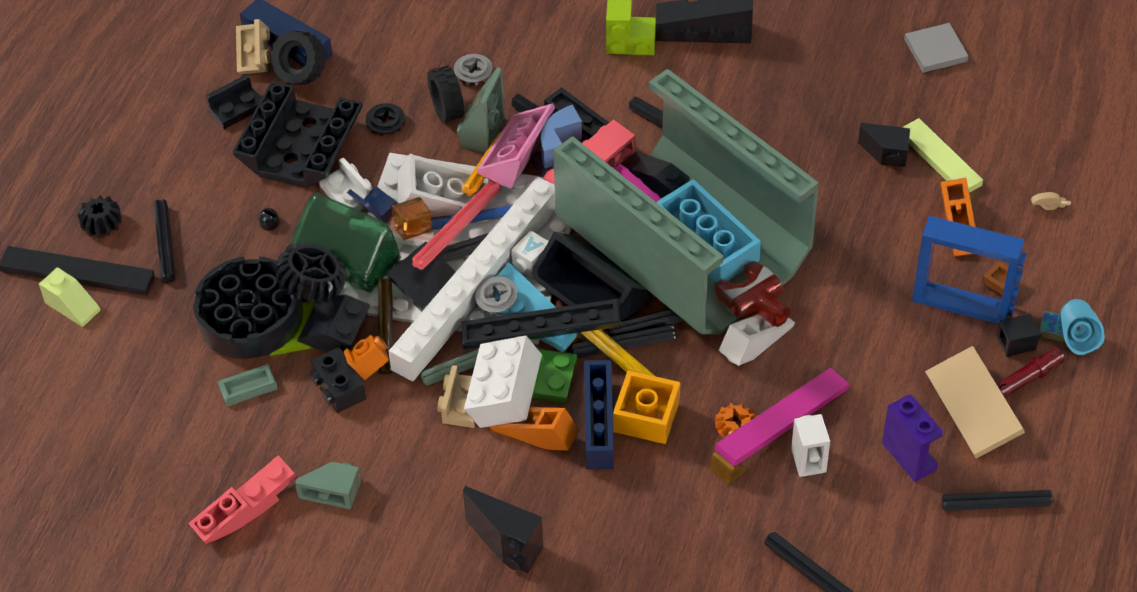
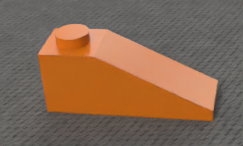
M967 178L941 182L940 189L946 220L975 227ZM952 248L954 257L973 254Z
M530 407L527 420L490 426V429L494 432L546 450L569 451L580 430L565 408Z

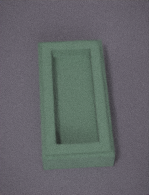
M268 364L217 381L227 407L278 389Z

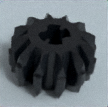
M101 195L97 199L89 197V202L81 203V209L78 210L77 216L80 228L86 231L89 237L96 234L100 239L102 234L105 233L110 236L111 230H118L119 224L122 223L119 205L117 202H113L110 196L105 199Z

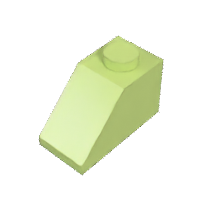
M58 267L39 283L44 302L81 327L85 326L101 311L100 307L81 284Z

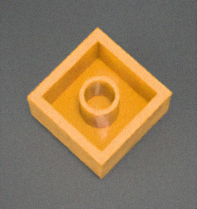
M628 370L613 412V432L666 444L680 402V382Z

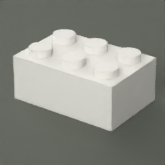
M527 336L480 344L464 410L480 428L527 420L542 356Z

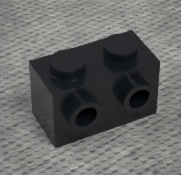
M340 347L311 360L313 371L310 372V377L316 387L320 385L322 388V396L328 406L332 404L337 413L366 400L364 383L356 371L347 363L345 354Z

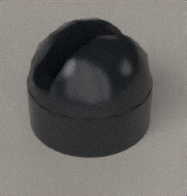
M265 208L259 214L258 220L262 229L273 230L278 227L280 223L279 215L274 209Z

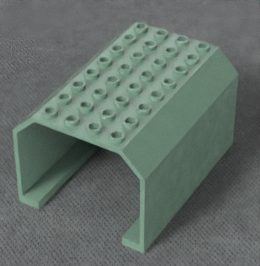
M666 69L649 81V89L663 99V135L650 156L673 163L690 177V181L694 179L761 241L760 261L719 286L708 274L723 263L724 256L573 136L553 150L555 213L701 334L720 335L731 324L737 322L793 278L813 246L819 182L669 69ZM763 266L774 273V275L757 284V289L753 296V287L743 292L741 296L745 297L746 300L732 301L724 294V290L731 289L728 284L734 286L745 285V287L752 284V270H754L757 277ZM765 281L772 284L775 288V291L736 315H733L725 308V305L729 307L753 301L758 296Z

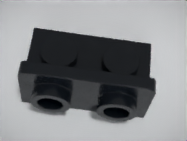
M244 75L206 95L208 111L223 129L253 115L262 99L253 89L248 75Z

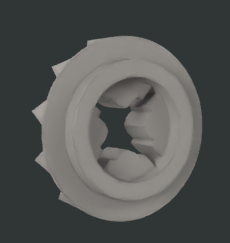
M480 54L462 56L454 65V72L458 81H464L466 85L474 82L477 86L479 81L486 82L487 77L492 75L493 67L491 61ZM477 66V71H474L473 73L469 72Z
M496 276L486 279L478 286L475 298L482 311H488L491 315L494 312L503 314L504 310L512 309L513 303L517 301L518 291L516 285L510 279ZM494 290H497V293L500 295V301L498 302L495 301Z

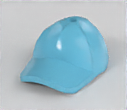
M1073 299L1066 302L1060 311L1063 337L1068 348L1077 355H1085L1098 349L1104 342L1105 334L1103 325L1097 315L1084 300Z

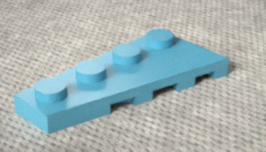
M510 263L499 273L498 276L510 279L516 285L518 292L517 301L513 303L512 309L504 310L503 314L494 312L495 315L503 316L556 308ZM494 290V298L498 302L500 301V295L497 293V290ZM579 333L539 339L564 353Z

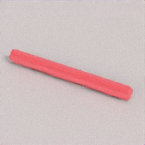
M490 180L412 258V265L420 270L424 269L501 191V184Z

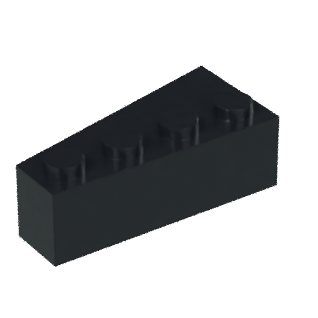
M677 0L658 3L656 5L655 41L751 44L753 0H697L693 2Z

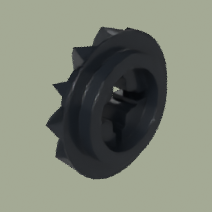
M378 104L372 107L366 114L367 127L371 129L372 133L379 132L381 136L384 133H389L392 136L393 131H400L401 126L405 124L403 110L394 104ZM388 115L389 120H387V122L383 124L382 121H384Z

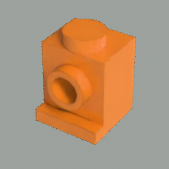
M370 335L366 339L360 340L352 351L348 348L344 351L347 363L364 380L389 361L386 352L388 346L379 336L374 338Z

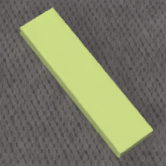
M919 118L904 126V128H910L909 145L946 181L967 178L969 193L982 186L983 179Z

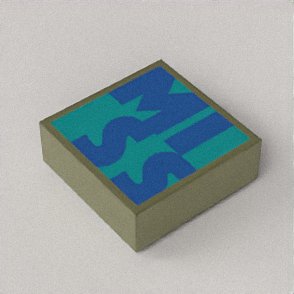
M1044 310L1040 324L1041 337L1064 342L1060 314Z

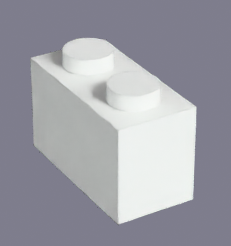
M822 414L805 415L794 419L791 451L799 477L825 473L827 471L830 439Z

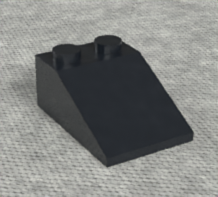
M465 486L463 498L465 517L468 524L510 569L529 573L543 549L542 517Z

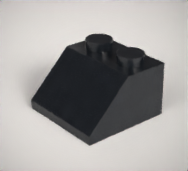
M346 294L338 295L336 299H330L328 303L321 301L319 304L315 303L297 341L325 353L337 347H340L343 353L347 348L352 351L366 321L370 304Z

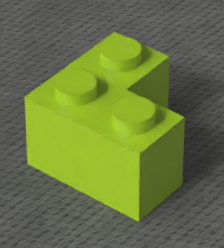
M608 0L606 54L654 55L656 18L632 17V0Z

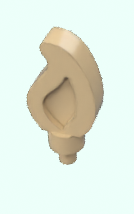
M1053 192L1040 193L1031 198L1033 205H1040L1045 210L1057 209V207L1064 208L1071 204L1070 201Z

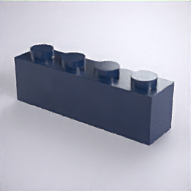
M255 0L240 13L241 25L254 24L255 19H260L268 26L270 39L267 40V46L273 48L274 42L278 40L279 36L284 35L285 32L306 31L316 35V38L321 40V44L325 48L326 60L333 55L331 39L328 36L264 0ZM295 46L290 52V58L300 66L305 67L307 62L306 50L301 46Z
M584 360L586 469H614L611 360Z

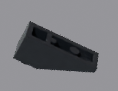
M635 152L620 163L629 169L636 178L641 179L644 185L651 191L657 193L661 199L690 181V177L673 163Z

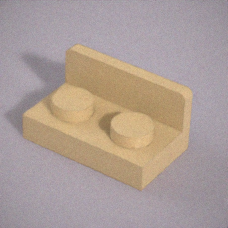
M452 365L450 375H445L443 384L445 394L439 397L438 412L442 414L443 424L475 428V421L464 410L472 376L459 375L458 366Z

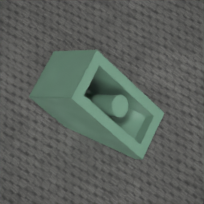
M330 462L297 478L295 485L299 499L351 510L361 484L359 467L353 466L350 463Z

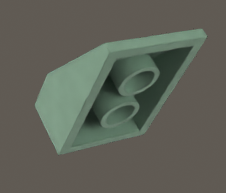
M497 67L476 95L472 105H468L464 122H460L457 128V136L460 137V147L485 153L498 135L505 120L502 68Z

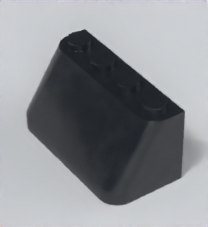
M554 232L533 268L535 281L569 306L619 299L621 321L645 307L653 296L650 291L606 255L575 235Z

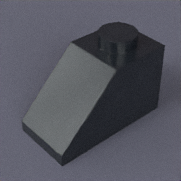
M860 123L858 143L880 164L906 167L910 128Z

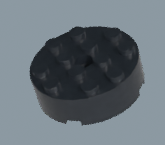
M259 256V259L245 260L244 257H238L216 266L200 281L195 290L196 296L193 310L204 341L214 351L231 358H257L270 355L272 352L280 349L296 334L303 318L301 299L297 301V296L295 295L288 296V290H282L281 284L276 282V260Z

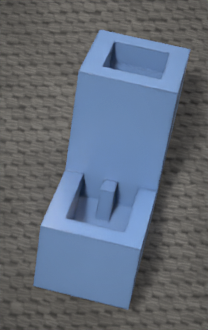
M573 105L567 106L553 114L542 129L541 160L545 169L554 166L553 150L572 136L577 140L582 139V120Z

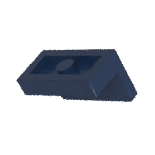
M377 186L364 199L351 189L347 191V194L367 213L384 226L402 208L397 201Z

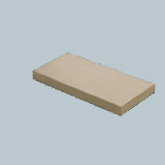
M973 346L925 371L976 459L1025 433Z

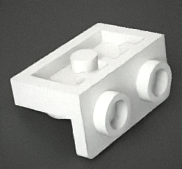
M341 158L339 160L340 169L319 181L320 188L347 217H350L363 208L347 194V191L351 189L364 199L373 190V187L368 179H363L359 175L354 164H349L344 158Z

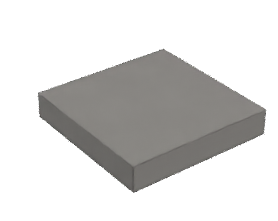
M950 23L905 34L904 40L923 73L968 62V54Z

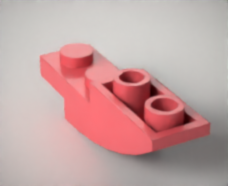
M278 455L235 491L231 487L188 524L205 544L218 540L238 530L267 511L279 501L276 495L298 477Z

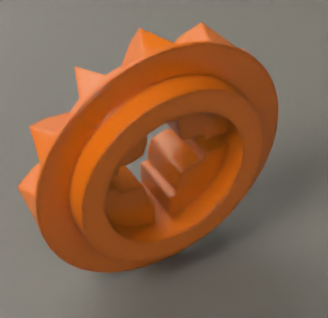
M730 403L726 408L721 407L720 412L715 418V426L718 433L725 438L739 429V426L733 421V416L741 420L742 427L758 415L754 413L752 407L747 408L743 403L740 405Z

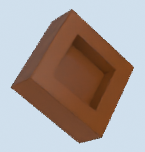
M997 261L983 275L982 283L1003 295L1008 266Z

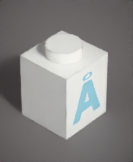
M530 231L511 249L512 266L520 273H525L533 278L534 265L547 245L548 240Z

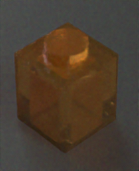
M420 197L392 205L391 228L394 232H398L403 240L431 232V211Z

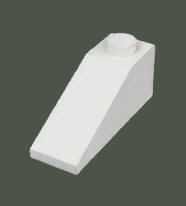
M776 308L736 322L729 326L719 351L730 362L738 366L754 360L788 332L795 322Z

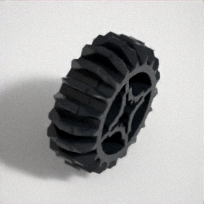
M305 242L301 246L294 243L292 247H286L278 257L275 267L276 282L281 284L282 290H288V296L295 295L297 296V301L305 299L307 303L315 301L317 304L321 301L328 303L330 299H336L344 288L347 271L345 270V264L340 262L341 257L334 256L333 251L325 250L324 246L321 248L317 247L315 243L307 245Z

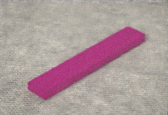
M829 368L716 443L715 450L735 467L794 427V419L805 415H812L846 392L849 388V383L833 369Z

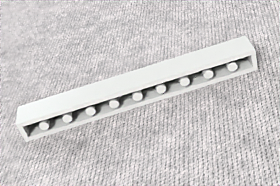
M539 177L531 183L389 350L392 371L411 381L416 379L461 325V322L478 305L475 298L478 286L486 279L498 276L508 263L512 264L511 249L530 231L537 234L554 214V184Z

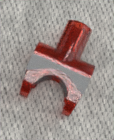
M750 261L744 265L748 281L735 284L721 279L714 284V290L720 302L738 319H742L756 311L772 326L780 327L790 316V309L776 298L784 291L781 281L768 268L756 261Z

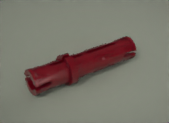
M1054 347L1041 357L1030 359L1029 364L999 381L996 385L1005 398L1037 377L1043 378L1047 375V371L1062 364L1065 361L1063 353L1059 352L1056 354L1059 349Z

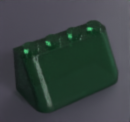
M313 193L306 201L288 247H292L294 243L300 246L303 242L307 245L315 243L317 247L321 248L324 246L325 250L333 251L334 256L341 257L340 262L345 264V270L347 271L345 282L356 290L362 289L368 293H371L377 287L378 280L384 278L387 272L395 266V262L402 258L393 232L385 222L320 193Z

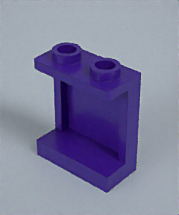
M908 394L888 405L882 444L912 480L916 482L937 470L938 463L928 451L930 443L942 437L943 431L911 394Z

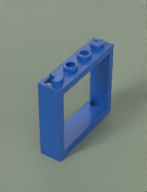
M929 216L921 240L912 302L999 324L1000 320L1007 318V315L1013 316L1016 301L1013 300L1017 298L1020 287L1018 284H1020L1023 268L1020 267L1024 266L1027 253L1022 252L1024 239ZM935 244L1008 262L1009 267L1002 300L930 282L929 278Z

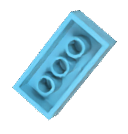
M694 179L657 201L660 206L724 256L723 263L708 274L719 286L760 261L761 241Z

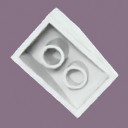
M409 154L397 172L398 203L402 206L399 211L419 217L455 216L480 189L472 197H468L466 193L462 192V187L472 174V171Z

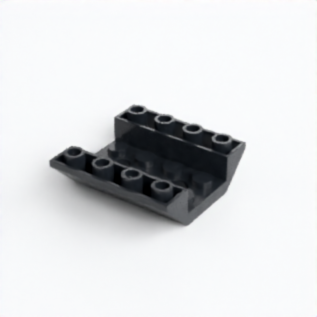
M271 81L235 146L233 155L261 178L307 188L327 178L363 107V103L340 97L333 109L296 100L294 86ZM307 124H315L310 128L305 127ZM290 159L297 160L291 164L286 163Z

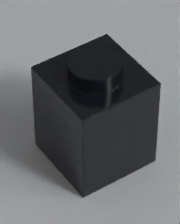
M1031 314L1000 320L997 338L1006 357L1035 351L1038 341L1041 339V329L1039 324L1034 322Z

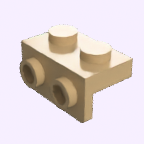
M255 19L254 24L236 26L237 72L240 75L268 72V63H270L271 57L267 49V40L270 39V31L268 26L260 19Z

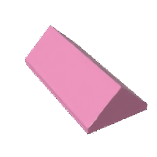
M553 103L512 115L477 169L478 174L512 189L541 143L542 129L547 120L553 115L555 109Z

